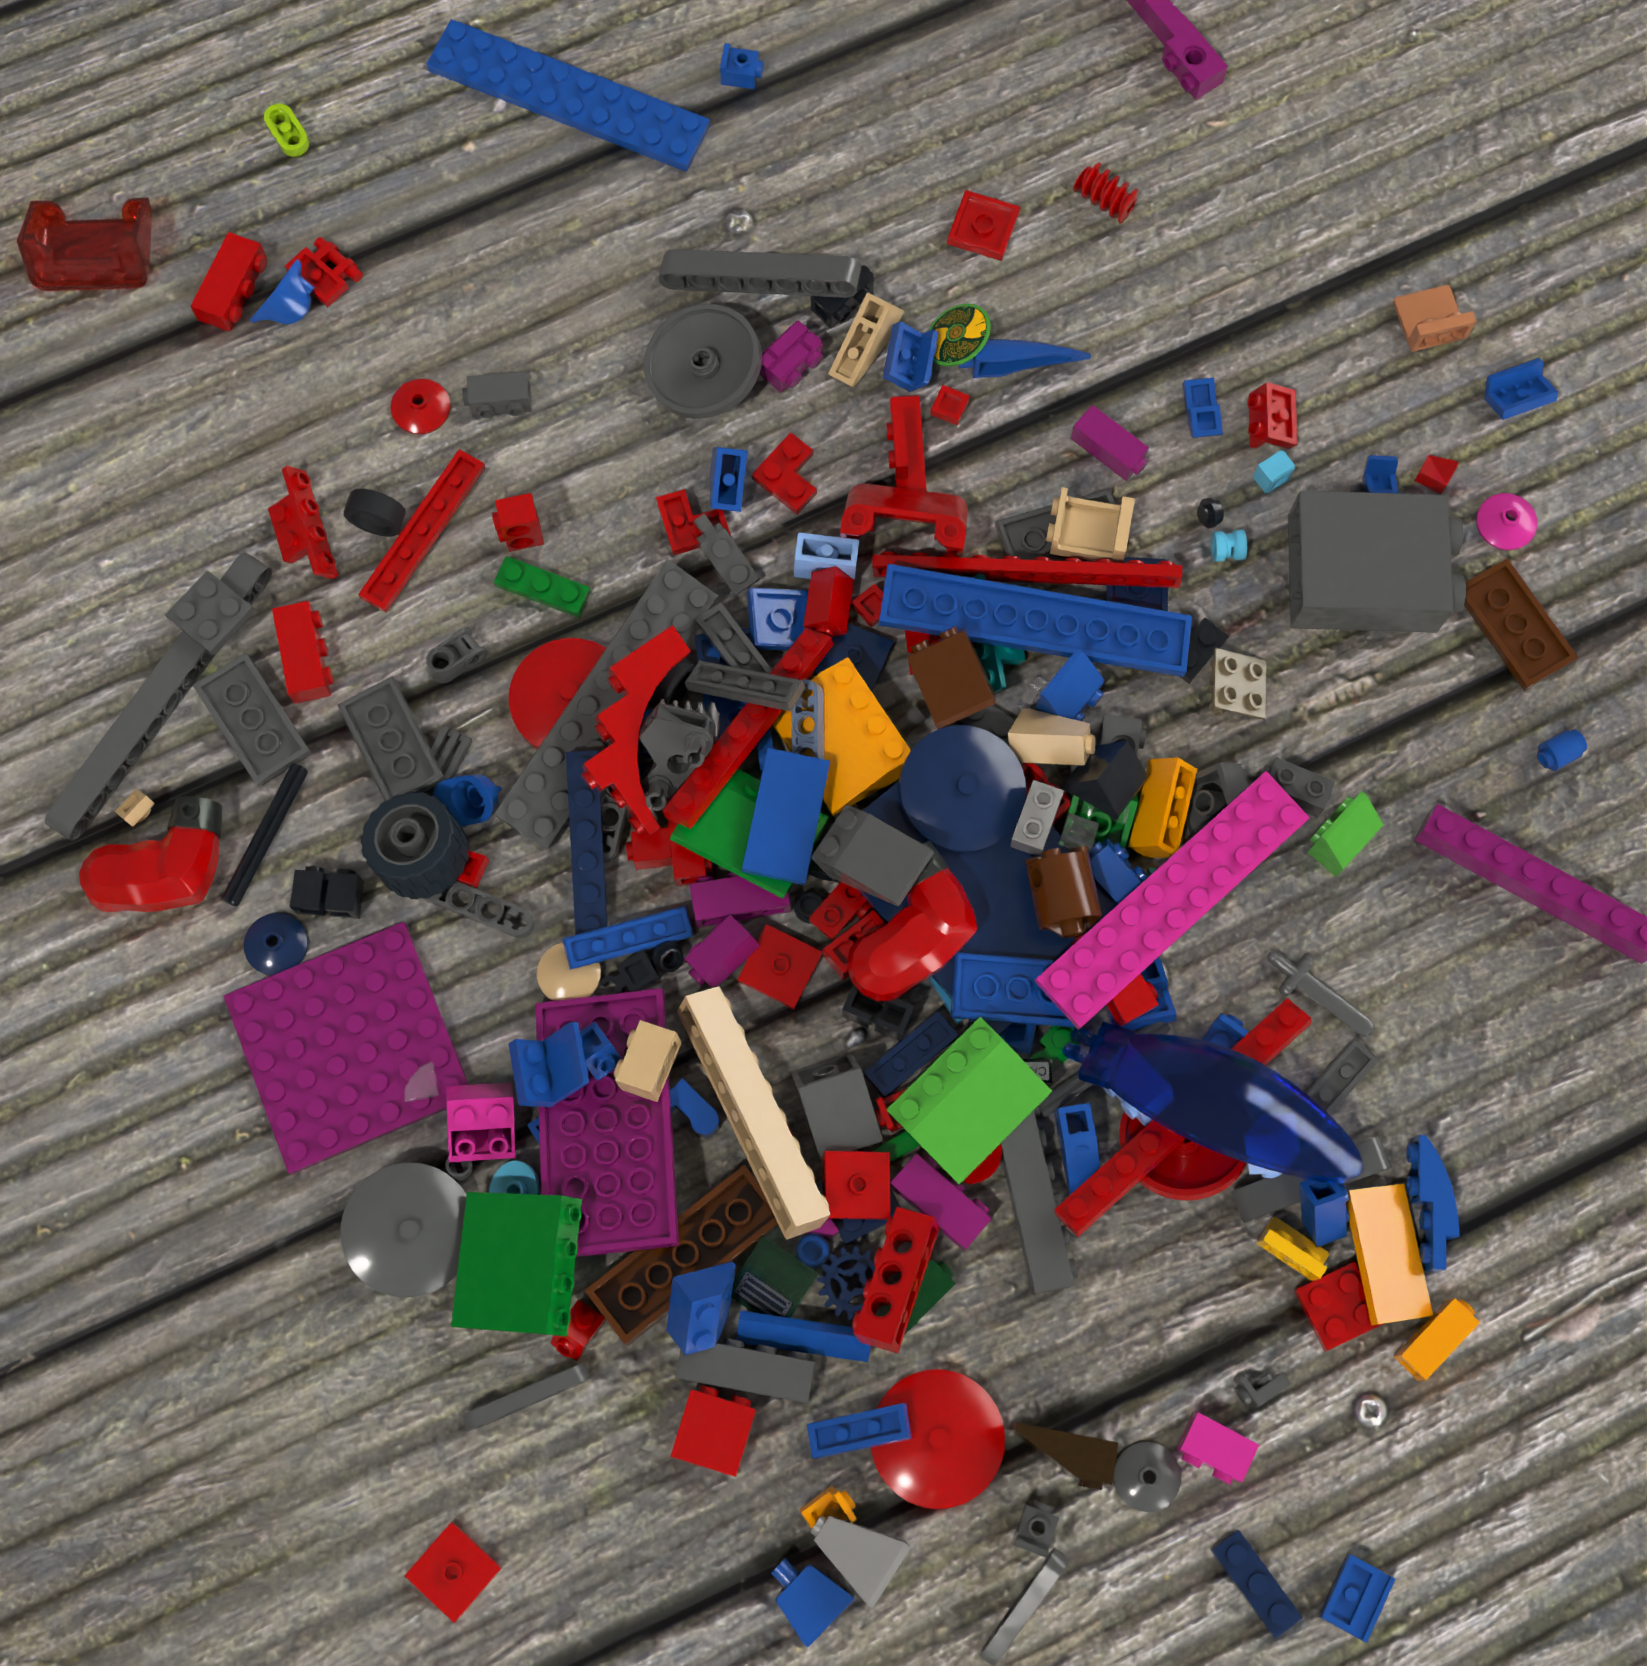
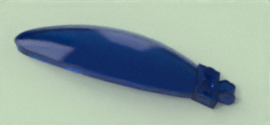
M1103 1022L1097 1035H1094L1090 1030L1077 1029L1075 1027L1070 1034L1075 1043L1090 1047L1089 1051L1073 1043H1066L1061 1051L1067 1058L1082 1063L1078 1071L1079 1080L1111 1089L1131 1106L1162 1126L1228 1157L1279 1173L1324 1183L1347 1182L1359 1176L1363 1171L1362 1158L1352 1139L1316 1101L1273 1069L1232 1049L1182 1036L1134 1034L1132 1030Z

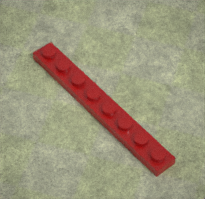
M806 627L770 674L797 680H807L833 647L832 638ZM746 703L713 745L703 764L694 769L662 810L665 817L691 829L783 710Z

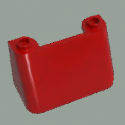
M865 483L857 484L849 491L841 521V538L859 539L861 535L867 532H874L876 517L935 525L934 540L945 546L947 554H956L962 557L966 537L968 506L960 496Z

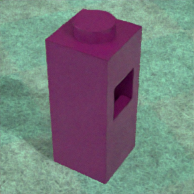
M1091 405L1074 424L1070 439L1125 481L1133 473L1139 475L1147 465L1146 455L1149 447L1095 406Z

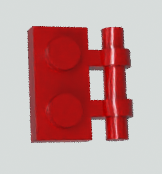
M318 237L314 242V246L319 250L312 253L305 247L285 265V268L288 272L296 259H299L302 262V277L315 287L311 294L328 308L349 289L343 279L350 277L355 282H358L362 279L363 273L357 268V264L351 258H345L339 253V248L334 243L327 242L324 238ZM332 261L337 266L332 270L325 262Z

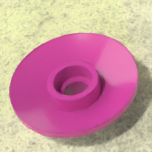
M1501 493L1489 497L1482 503L1477 512L1476 525L1481 537L1491 546L1501 550H1517L1527 545L1534 537L1537 530V516L1532 506L1525 499L1514 494ZM1506 514L1511 515L1514 521L1508 520Z

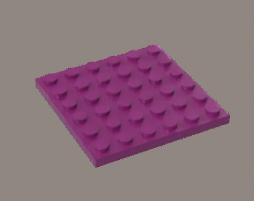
M405 922L223 995L286 1169L290 1175L447 1110L446 1086L469 1085Z

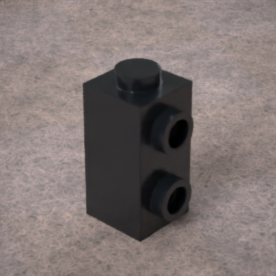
M861 266L857 291L852 297L811 296V310L830 329L837 323H844L850 317L852 311L862 304L867 292L873 295L874 276L867 266Z

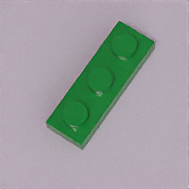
M505 556L494 580V585L497 588L577 618L580 617L591 593L590 587L508 556Z

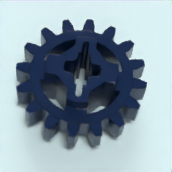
M854 1246L852 1254H848L843 1247L841 1248V1257L837 1258L831 1253L829 1259L832 1264L830 1266L826 1264L821 1265L820 1268L826 1273V1276L817 1277V1282L825 1284V1288L821 1289L818 1294L819 1296H828L829 1299L824 1305L826 1308L831 1307L833 1304L837 1307L835 1316L838 1317L842 1311H846L848 1320H852L854 1312L862 1310L863 1304L851 1306L849 1303L852 1298L863 1296L864 1289L854 1288L852 1292L848 1291V1283L842 1277L852 1278L854 1274L858 1275V1283L864 1288L867 1282L865 1276L867 1268L869 1267L873 1274L876 1269L874 1261L869 1259L871 1250L868 1249L864 1255H860L858 1246ZM857 1261L854 1268L847 1270L838 1268L844 1262ZM831 1279L839 1283L841 1294L838 1299L832 1292Z

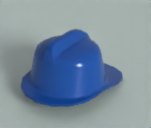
M463 775L438 783L433 791V796L438 798L442 804H445L460 826H467L489 820L498 803V793L502 788L501 786H495L484 775Z

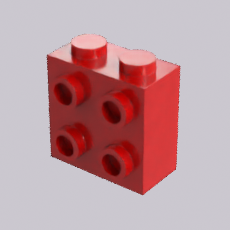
M700 1385L699 1391L691 1389L670 1457L737 1477L757 1410L750 1408L751 1400L732 1395L731 1401L718 1398L719 1390Z

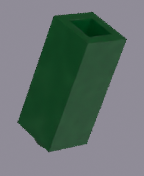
M932 1259L928 1263L905 1334L956 1284L951 1279L955 1274L943 1261L937 1264ZM886 1305L876 1316L887 1315L891 1305Z

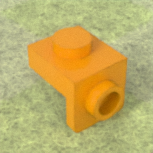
M832 1485L799 1509L811 1530L821 1515L825 1518L830 1515L845 1521L848 1520L850 1523L857 1520L852 1512L856 1505L845 1490L839 1492Z

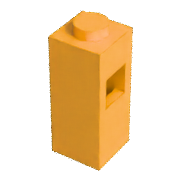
M1453 1298L1445 1300L1433 1313V1316L1429 1317L1393 1357L1417 1381L1427 1380L1480 1323L1473 1316L1475 1311L1462 1299L1457 1300Z

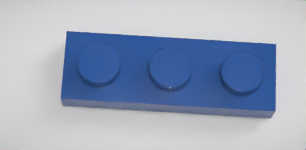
M903 1403L807 1424L813 1459L912 1439L907 1406Z

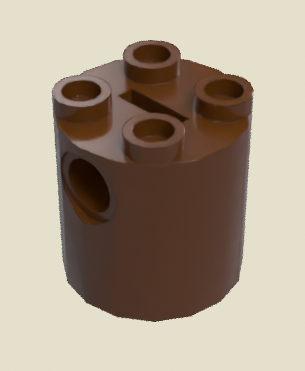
M1087 846L1069 849V853L1063 854L1060 848L1043 851L1041 857L1025 860L1039 930H1050L1062 939L1072 938L1085 934L1098 919L1102 918Z

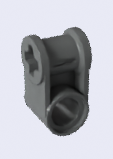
M464 627L456 631L437 647L431 649L427 654L426 663L431 677L436 682L448 683L467 669L479 664L486 657L488 651L484 647H480L474 640L471 629ZM440 661L449 662L446 668H435V665Z

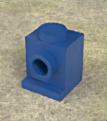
M725 43L720 64L721 85L755 89L757 78H762L764 61L759 60V51L732 48L730 44Z

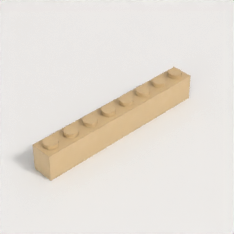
M720 986L685 996L677 1013L785 1239L787 1240L820 1228L831 1215L828 1201L818 1190L814 1173L806 1165L800 1153V1144L792 1136L786 1124L785 1113L781 1108H778L773 1097L772 1087L764 1079L759 1069L758 1058L754 1052H751L745 1040L744 1029L737 1023L732 1013L729 999L723 995Z

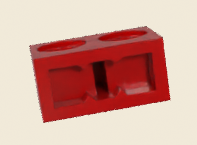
M532 493L495 500L497 512H492L495 530L498 533L500 543L506 542L509 552L545 545Z
M874 910L823 949L824 959L842 981L850 976L847 964L851 946L859 937L886 925Z

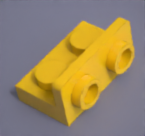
M1277 1217L1271 1218L1256 1242L1258 1246L1310 1281L1320 1279L1327 1269L1323 1264L1327 1260L1329 1252L1320 1246L1316 1248L1313 1241Z

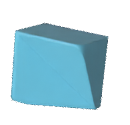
M1281 450L1258 464L1253 478L1265 494L1270 493L1290 480L1295 470V465L1287 454Z

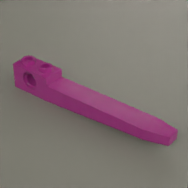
M1126 0L1165 46L1162 55L1165 68L1174 73L1179 79L1182 88L1189 92L1195 100L1223 83L1228 66L1195 26L1170 0Z

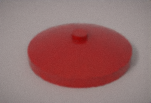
M558 639L533 650L517 667L509 688V708L517 730L532 747L538 749L606 647L587 639Z
M1177 1074L1162 1078L1172 1087L1175 1100L1201 1076ZM1234 1094L1139 1182L1158 1195L1183 1201L1208 1198L1232 1185L1247 1166L1244 1135L1252 1127L1249 1115L1239 1098ZM1125 1111L1123 1112L1119 1128L1120 1148H1123L1146 1127L1136 1117L1131 1119Z
M943 1369L916 1372L893 1385L883 1396L876 1409L901 1403L906 1404L912 1439L871 1447V1454L876 1469L888 1487L904 1500L930 1509H946L960 1506L981 1494L996 1476L1002 1463L1005 1448L1003 1421L990 1395L969 1377Z

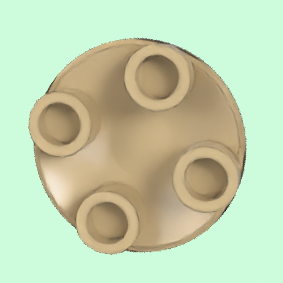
M563 943L549 948L541 957L537 967L538 984L542 992L552 1001L590 997L596 990L601 977L599 962L569 970Z

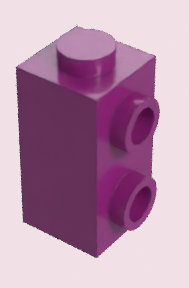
M729 915L725 920L718 922L712 932L702 942L694 945L689 954L684 958L692 968L688 971V974L700 986L706 982L711 988L718 987L759 947V944L734 917Z

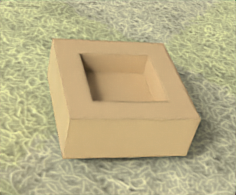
M135 789L114 812L133 827L136 823H140L147 818L151 811L150 808L155 803L138 789Z

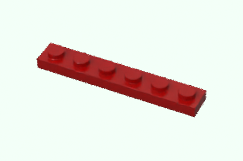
M458 449L359 592L360 599L387 613L486 469L483 462Z

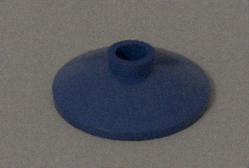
M272 913L259 918L250 926L244 939V953L249 964L258 972L269 976L299 965L303 961L308 949V937L302 924L294 917L283 913ZM278 937L277 945L269 947V939Z

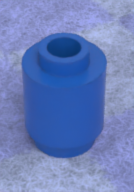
M1564 730L1539 744L1537 758L1544 768L1557 771L1582 757L1583 752L1587 750V743L1578 730Z

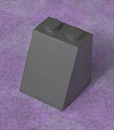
M852 1052L790 1072L820 1161H823L824 1151L858 1150L863 1152L876 1147V1143L883 1141L861 1067Z

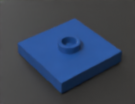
M748 589L747 601L751 642L756 649L786 651L790 649L805 630L803 625L808 590Z

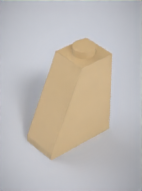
M1023 708L1008 732L1009 747L1015 753L1020 763L1085 765L1090 754H1094L1095 736L1090 735V723L1033 709Z

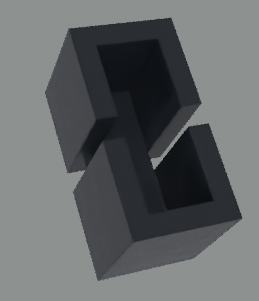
M306 866L305 870L295 869L289 907L296 914L325 916V912L330 911L331 917L360 919L365 882L356 874V871L337 869V873L330 872L328 874L324 873V868L316 866Z
M853 984L842 1009V1017L869 1028L870 1023H874V1031L901 1042L915 1006L898 998L892 1001H885V1006L880 1005V1001L863 995Z

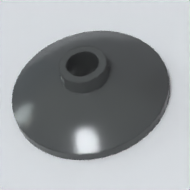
M1140 1442L1129 1446L1119 1455L1115 1463L1113 1482L1119 1497L1128 1506L1142 1512H1155L1167 1507L1177 1496L1181 1484V1472L1175 1457L1166 1448L1152 1442ZM1147 1470L1152 1471L1155 1475V1479L1151 1484H1147L1143 1480V1474Z

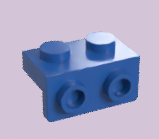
M901 321L893 324L882 378L908 392L926 386L932 376L931 368L934 354L937 350L938 332L932 329L921 333Z
M1540 358L1494 373L1486 378L1484 400L1502 420L1557 401L1558 391L1542 375L1544 362Z

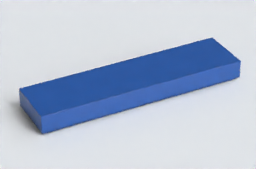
M682 906L566 937L561 940L569 970L653 948L665 941L675 942L693 937L694 935L687 908Z
M740 1311L736 1340L742 1341L744 1344L764 1345L782 1350L868 1362L871 1346L860 1343L854 1335L852 1327Z

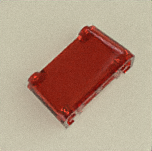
M149 197L126 200L121 209L123 219L66 220L64 211L58 204L52 201H31L17 238V244L31 284L42 291L136 289L143 287L148 280L150 271L152 208Z

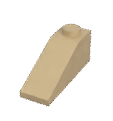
M867 292L828 375L851 387H855L889 342L892 326L900 321L904 310Z

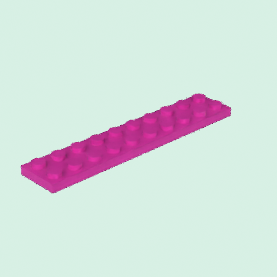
M1265 771L1034 980L1035 983L1074 1026L1080 1029L1310 817L1272 776Z

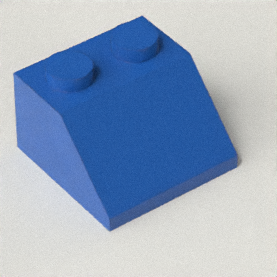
M1079 647L1040 693L1035 710L1083 721L1085 715L1082 714L1088 705L1093 708L1102 698L1104 693L1101 689L1105 680Z
M733 1261L673 1277L666 1330L684 1355L715 1347L729 1318L736 1267Z

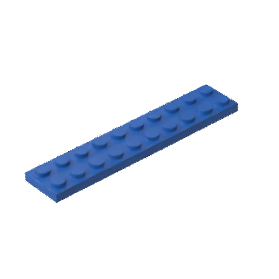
M453 19L448 23L426 63L429 72L687 172L710 127V119Z
M888 564L878 625L940 636V632L956 626L958 630L965 627L970 640L973 642L1068 658L1079 647L1092 662L1184 677L1187 672L1192 615Z

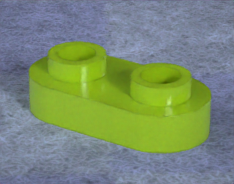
M281 103L269 106L264 113V121L281 150L291 157L304 154L309 147V139L292 110L287 105Z

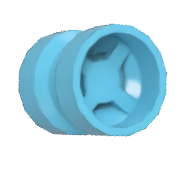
M1243 529L1234 530L1228 534H1225L1223 531H1213L1211 534V555L1213 561L1222 562L1226 558H1233L1235 561L1245 560L1247 556L1245 531Z

